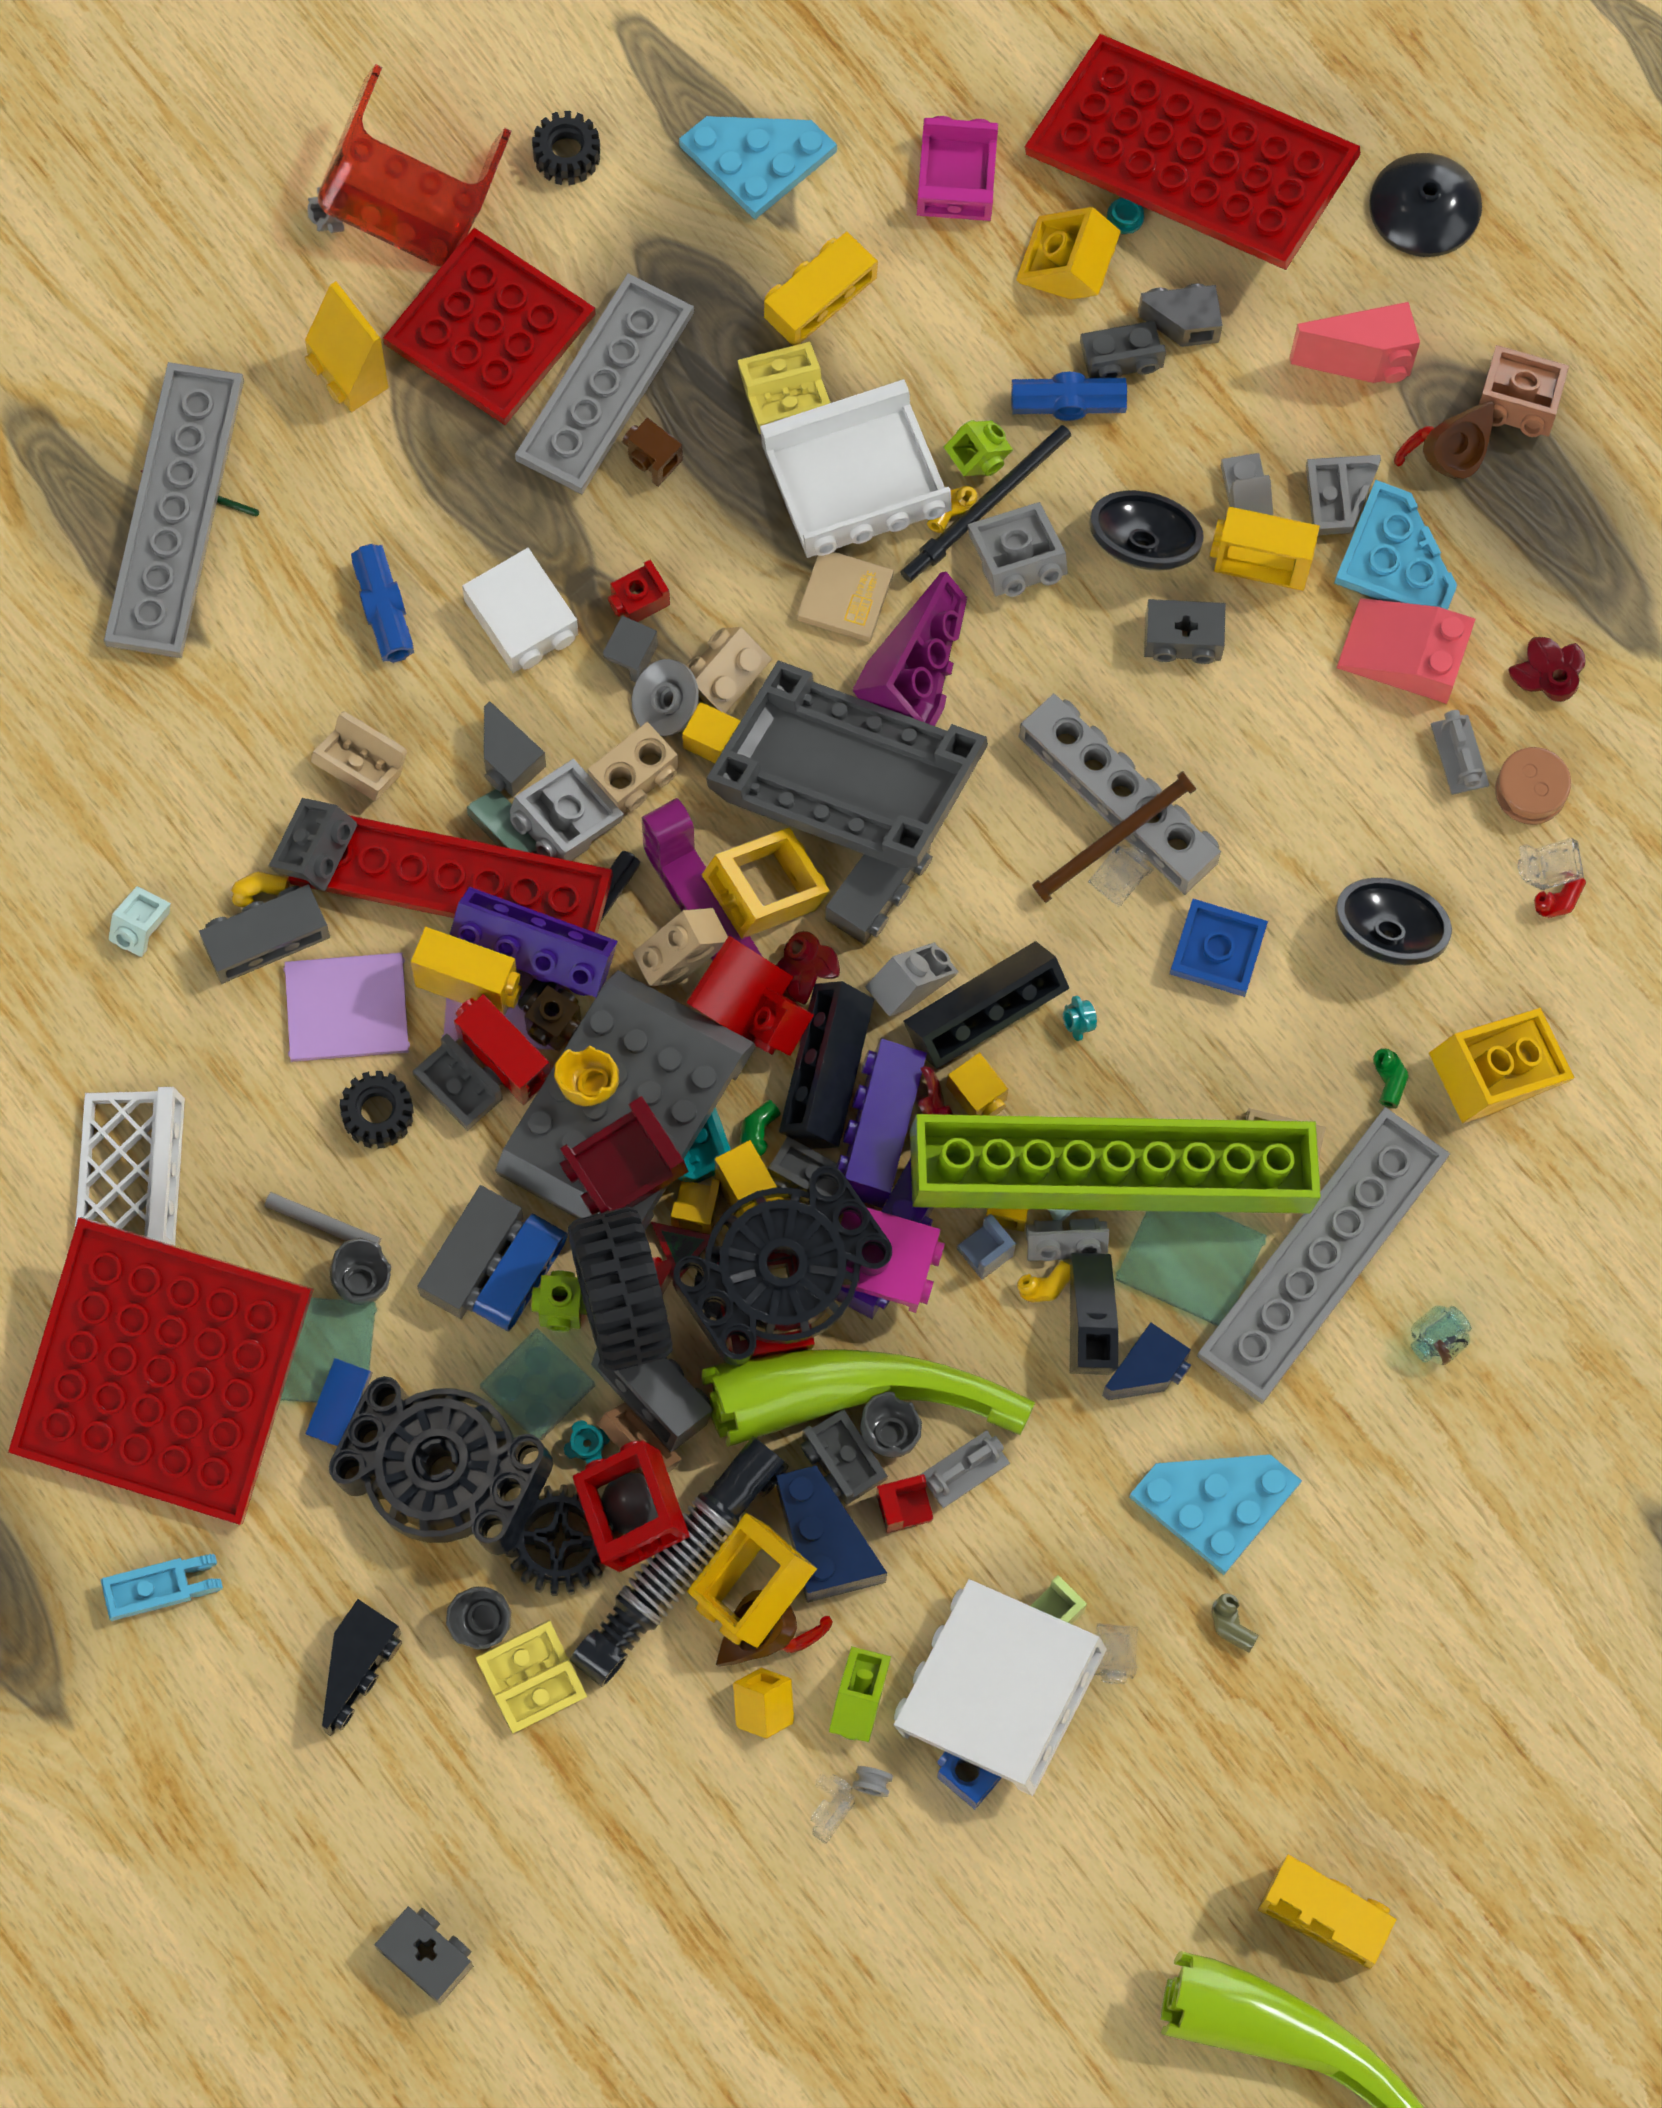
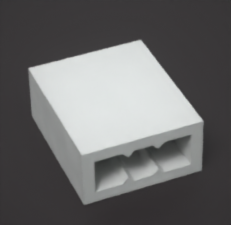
M529 548L524 549L462 585L465 603L512 673L521 668L524 670L532 668L541 661L543 655L553 649L562 650L566 648L579 635L576 617Z

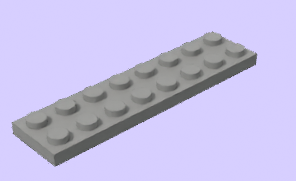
M171 362L167 364L104 642L107 647L182 659L243 389V374Z
M1385 1107L1321 1190V1198L1312 1212L1302 1215L1200 1349L1197 1357L1259 1403L1263 1404L1448 1159L1450 1153Z

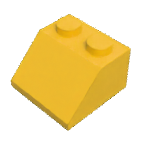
M1094 207L1039 216L1016 281L1022 285L1071 300L1098 296L1121 231Z

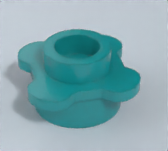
M1073 996L1071 1004L1065 1005L1063 1021L1066 1029L1072 1032L1074 1039L1080 1041L1083 1039L1084 1033L1096 1029L1097 1016L1090 1001H1082L1079 996Z
M580 1420L575 1422L572 1426L573 1432L570 1442L564 1445L565 1455L569 1459L577 1457L585 1460L587 1464L594 1460L602 1459L601 1452L603 1447L610 1442L607 1434L602 1429L587 1424L586 1421ZM585 1440H589L591 1442V1445L589 1447H585L583 1445V1442Z

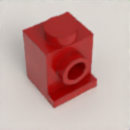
M651 559L644 562V566L610 583L611 595L608 596V601L617 617L623 615L639 622L670 606V590ZM640 588L643 589V591L639 594L632 593Z
M766 987L763 995L768 998L762 1008L756 1013L749 1032L756 1036L753 1042L761 1050L773 1055L777 1049L791 1056L814 1014L796 1002Z

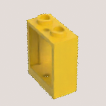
M1229 506L1226 519L1218 518L1209 556L1217 558L1214 572L1304 591L1320 526Z
M790 827L715 854L701 874L741 939L815 911L830 891L826 886L823 876L816 870L806 854L803 844L797 840ZM774 854L798 893L763 906L739 866Z
M745 1513L735 1530L726 1538L725 1543L714 1554V1558H711L708 1565L702 1570V1573L698 1575L697 1580L692 1583L686 1592L698 1602L695 1609L702 1616L713 1623L718 1620L722 1624L719 1631L726 1638L737 1645L743 1640L758 1648L817 1568L768 1525ZM762 1548L781 1566L740 1619L721 1601Z

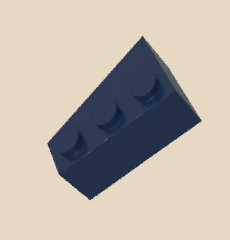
M817 1466L776 1475V1488L791 1545L817 1568L803 1587L807 1603L886 1583V1570Z

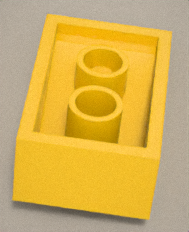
M337 281L329 286L305 338L308 355L304 358L316 376L322 374L327 380V390L337 404L344 402L352 413L387 390L389 386L380 336Z
M1541 1008L1455 1033L1429 1052L1430 1058L1462 1124L1494 1114L1575 1078Z

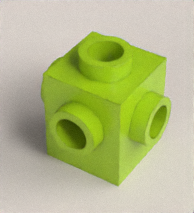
M993 420L968 421L943 446L964 477L976 475L991 476L1004 466L1003 460L1013 451L1006 440L1004 430L994 423Z
M563 1270L552 1271L551 1276L541 1275L540 1288L533 1287L531 1309L532 1312H538L541 1327H547L549 1330L559 1332L570 1331L571 1328L581 1329V1315H587L578 1277H575V1273ZM552 1296H564L567 1298L562 1302H558Z

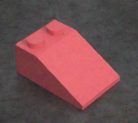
M1409 302L1297 324L1289 357L1291 364L1371 383L1382 381L1397 383L1404 380L1411 374L1420 345Z
M1360 598L1337 669L1447 704L1475 623V618L1437 606Z

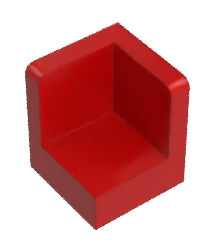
M924 1474L877 1486L876 1497L886 1533L929 1523L933 1520Z

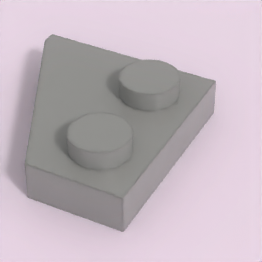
M1380 455L1307 459L1306 474L1312 524L1320 526L1318 535L1352 533L1381 461Z

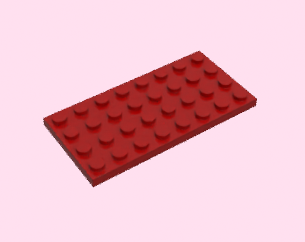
M1101 33L1024 146L1026 155L1284 270H1287L1361 155L1360 146Z

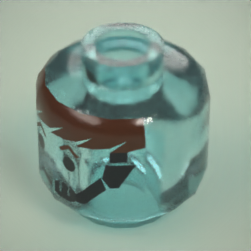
M1436 1305L1412 1325L1411 1334L1414 1342L1411 1344V1348L1425 1363L1431 1360L1436 1364L1446 1365L1468 1347L1471 1340L1469 1332L1472 1330L1471 1325L1456 1307L1449 1306L1447 1308L1442 1305Z

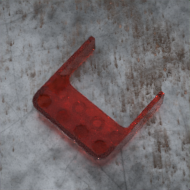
M375 64L365 77L320 186L317 197L322 210L328 215L431 265L440 267L460 243L465 240L473 226L512 131L504 128L494 140L478 181L474 184L462 182L371 137L364 129L362 122L364 111L382 70L381 66Z

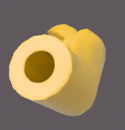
M962 486L961 488L950 490L952 511L945 512L943 516L937 519L928 520L927 526L934 532L943 533L951 517L965 513L976 503L978 496L973 487Z
M254 872L234 883L231 889L234 893L232 902L235 906L244 908L253 903L254 895L261 892L279 895L281 891L288 888L289 877Z
M1059 1261L1048 1277L1037 1278L1032 1277L1030 1274L1023 1275L1017 1282L1020 1297L1028 1302L1055 1300L1070 1281V1265L1064 1261Z

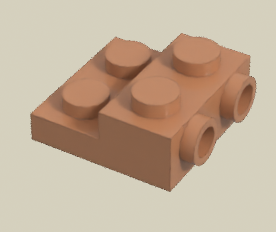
M1496 345L1479 405L1490 401L1494 402L1492 426L1497 427L1506 424L1520 428L1529 437H1537L1539 435L1549 437L1557 414L1569 365Z

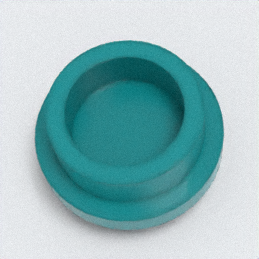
M1121 197L1109 206L1107 219L1121 231V234H1131L1141 228L1144 222V210L1142 206Z

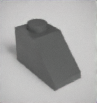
M489 701L484 706V763L487 772L485 777L496 790L501 792L505 789L514 797L546 767L545 752Z

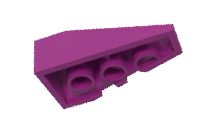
M946 571L940 572L867 661L852 689L859 699L933 726L936 725L945 708L947 696L942 694L945 676L952 674L954 663L949 661L953 641L958 640L968 598Z

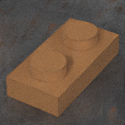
M625 1402L605 1413L597 1423L607 1434L610 1441L619 1448L629 1442L643 1440L659 1449L667 1472L675 1469L682 1460L675 1451L670 1452ZM641 1467L637 1468L641 1473H643Z

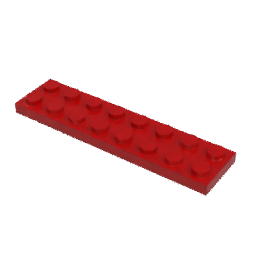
M350 816L357 822V827L325 892L454 918L458 902L468 888L471 887L598 933L613 872L612 869ZM291 876L288 878L291 885L303 887L309 884L311 889L318 890L307 880Z

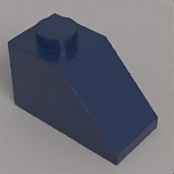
M1150 1322L1106 1384L1102 1396L1107 1400H1115L1164 1392L1172 1381L1179 1385L1191 1367V1364L1186 1362L1191 1349Z

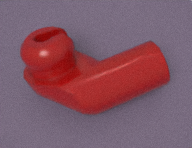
M1569 874L1561 892H1548L1547 895L1545 891L1539 892L1534 898L1536 912L1546 918L1571 913L1586 885V880L1579 875Z

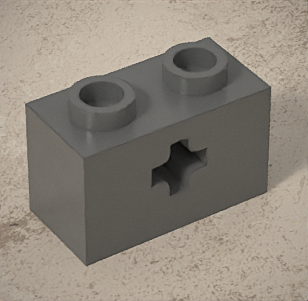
M1148 599L1145 613L1144 657H1153L1154 660L1159 662L1192 659L1193 662L1198 664H1209L1215 660L1221 661L1225 646L1226 603ZM1182 630L1187 631L1188 637L1182 636Z
M408 1906L374 1945L381 1954L441 2005L474 1967L467 1958L472 1951L454 1935L447 1940L437 1932L436 1929L440 1923L425 1909L421 1908L416 1913ZM434 1943L433 1950L436 1958L433 1961L429 1958H424L420 1962L421 1955L417 1948L421 1944L429 1947Z

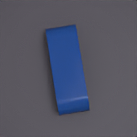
M532 1213L480 1292L474 1304L473 1312L502 1329L510 1331L531 1300L533 1287H539L541 1275L548 1273L561 1252L568 1233Z

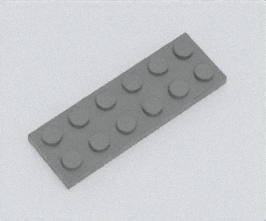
M628 273L515 453L516 461L582 495L693 316L694 306Z

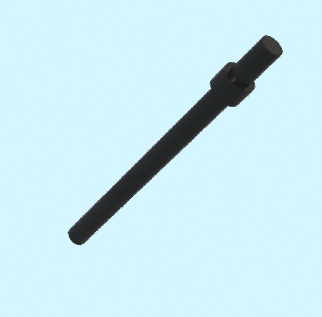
M1064 425L1059 426L938 538L928 540L919 549L920 554L900 571L903 578L911 583L928 566H935L946 556V550L968 531V524L979 521L1072 436L1069 429Z

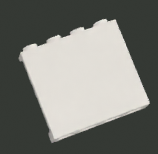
M904 379L760 426L762 447L807 558L815 555H828L839 547L851 543L861 544L867 542L873 536L888 531H901L909 524L924 519H937L943 516L945 512L952 511L950 488L944 487L910 405L909 390Z
M968 1579L964 1589H959L953 1597L950 1607L951 1614L945 1626L941 1625L936 1630L932 1640L933 1649L927 1661H922L917 1667L913 1677L914 1686L908 1698H903L899 1702L894 1714V1726L902 1737L908 1739L911 1735L1014 1783L1018 1790L1033 1796L1107 1648L1101 1638L1095 1634Z

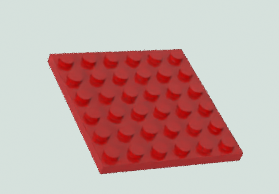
M78 1217L8 1453L242 1525L314 1289L84 1217Z

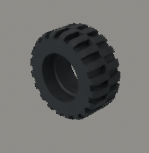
M623 1207L574 1220L568 1226L570 1246L587 1317L604 1369L614 1372L667 1358L673 1351L670 1326L651 1249L638 1211L630 1207Z

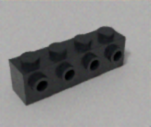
M1035 941L905 1019L903 1022L915 1048L926 1052V1060L938 1069L1070 988L1056 956Z
M843 981L814 985L808 1011L814 1014L801 1037L779 1133L791 1137L810 1149L840 1146L874 998Z

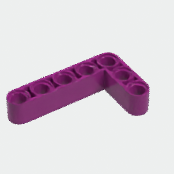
M675 798L644 815L641 820L645 853L681 912L683 910L713 908L727 936L733 937L761 955L750 936L741 939L701 875L706 866L695 850L694 826L681 801ZM717 953L711 957L712 961L716 957Z

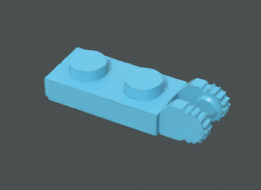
M206 1554L186 1560L178 1558L100 1579L109 1619L114 1621L191 1601V1597H201L222 1590L221 1579L212 1578L188 1585L186 1573L208 1570L217 1565L216 1556L214 1554Z

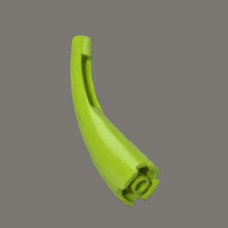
M813 1349L771 1352L765 1355L752 1356L747 1363L741 1366H732L724 1362L705 1368L702 1371L703 1385L712 1383L713 1392L710 1393V1403L713 1412L711 1418L719 1437L727 1436V1439H725L726 1447L749 1441L752 1436L758 1438L826 1414L867 1403L873 1396L885 1392H894L895 1396L900 1400L930 1401L971 1411L986 1417L987 1422L1018 1435H1021L1035 1405L1034 1401L969 1372L925 1359L876 1351Z
M1183 1951L1176 1955L1174 1964L1182 1967L1178 1977L1175 1976L1173 1979L1167 1980L1160 2020L1168 2021L1169 2023L1167 2026H1163L1161 2030L1162 2035L1318 2071L1332 2077L1353 2091L1373 2108H1425L1406 2084L1368 2046L1315 2007L1250 1972L1219 1960Z

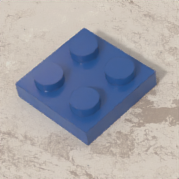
M1192 899L1170 975L1245 997L1268 921Z

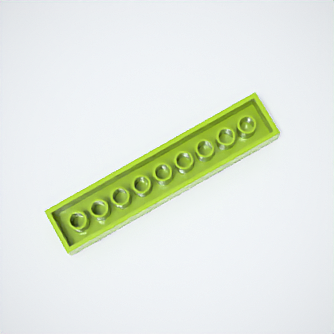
M916 1114L910 1130L912 1207L1310 1214L1321 1198L1316 1121Z

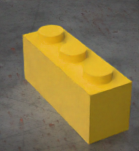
M847 231L838 239L831 238L823 245L818 256L811 262L804 261L793 272L792 278L783 285H775L767 293L764 299V318L793 346L800 344L877 279L878 260Z

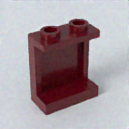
M642 1096L628 1104L631 1112L570 1149L566 1144L560 1148L565 1160L559 1164L571 1183L579 1180L586 1192L580 1195L591 1215L623 1207L632 1208L689 1172L682 1156Z

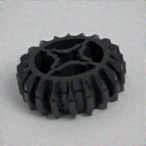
M564 1484L560 1486V1496H553L550 1486L544 1487L545 1498L542 1500L537 1499L515 1546L505 1554L506 1557L510 1558L518 1557L510 1564L513 1572H519L526 1568L521 1576L523 1584L531 1582L536 1577L535 1591L541 1593L546 1583H550L552 1596H558L559 1585L566 1584L567 1593L572 1595L575 1593L573 1582L579 1580L581 1586L587 1589L590 1587L589 1579L586 1576L588 1573L598 1579L603 1575L600 1567L596 1565V1562L602 1563L593 1537L584 1536L583 1532L575 1531L568 1525V1511L579 1515L586 1522L587 1519L577 1490L572 1498L568 1497V1487ZM556 1511L554 1512L553 1521L549 1526L535 1528L534 1532L529 1531L531 1525L539 1517L548 1512ZM560 1523H562L565 1539H571L570 1541H563L562 1548H559V1557L557 1558L553 1541L549 1543L548 1541L556 1539ZM609 1523L611 1531L614 1532L613 1524ZM525 1544L535 1545L536 1549L547 1551L550 1554V1569H546L534 1562L526 1551ZM584 1549H591L581 1563L570 1569L563 1570L565 1560L570 1554L583 1552Z

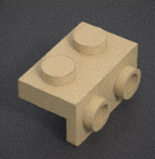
M742 627L719 629L709 639L708 645L710 647L702 656H696L686 665L695 676L699 697L707 705L724 713L730 709L772 660Z
M343 711L337 718L334 731L313 751L311 763L373 801H376L400 777L407 750L394 740L366 725L363 721Z

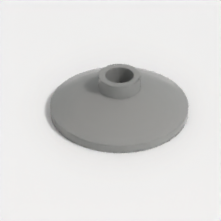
M672 659L658 660L645 668L638 677L632 694V709L640 727L648 721L661 737L672 736L683 730L690 721L698 704V685L695 676L685 664Z

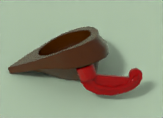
M1490 401L1446 419L1435 428L1433 426H1426L1418 430L1400 447L1394 458V464L1397 467L1403 465L1405 457L1424 442L1423 454L1434 470L1453 479H1464L1472 476L1479 469L1487 452L1493 423L1494 402Z
M755 1590L746 1595L735 1609L734 1614L741 1619L762 1590ZM789 1606L758 1648L743 1640L737 1645L724 1636L716 1665L719 1667L735 1665L767 1657L779 1650L786 1653L801 1651L823 1637L831 1628L833 1621L830 1616H824L820 1619V1625L794 1638L797 1630V1621L792 1607Z

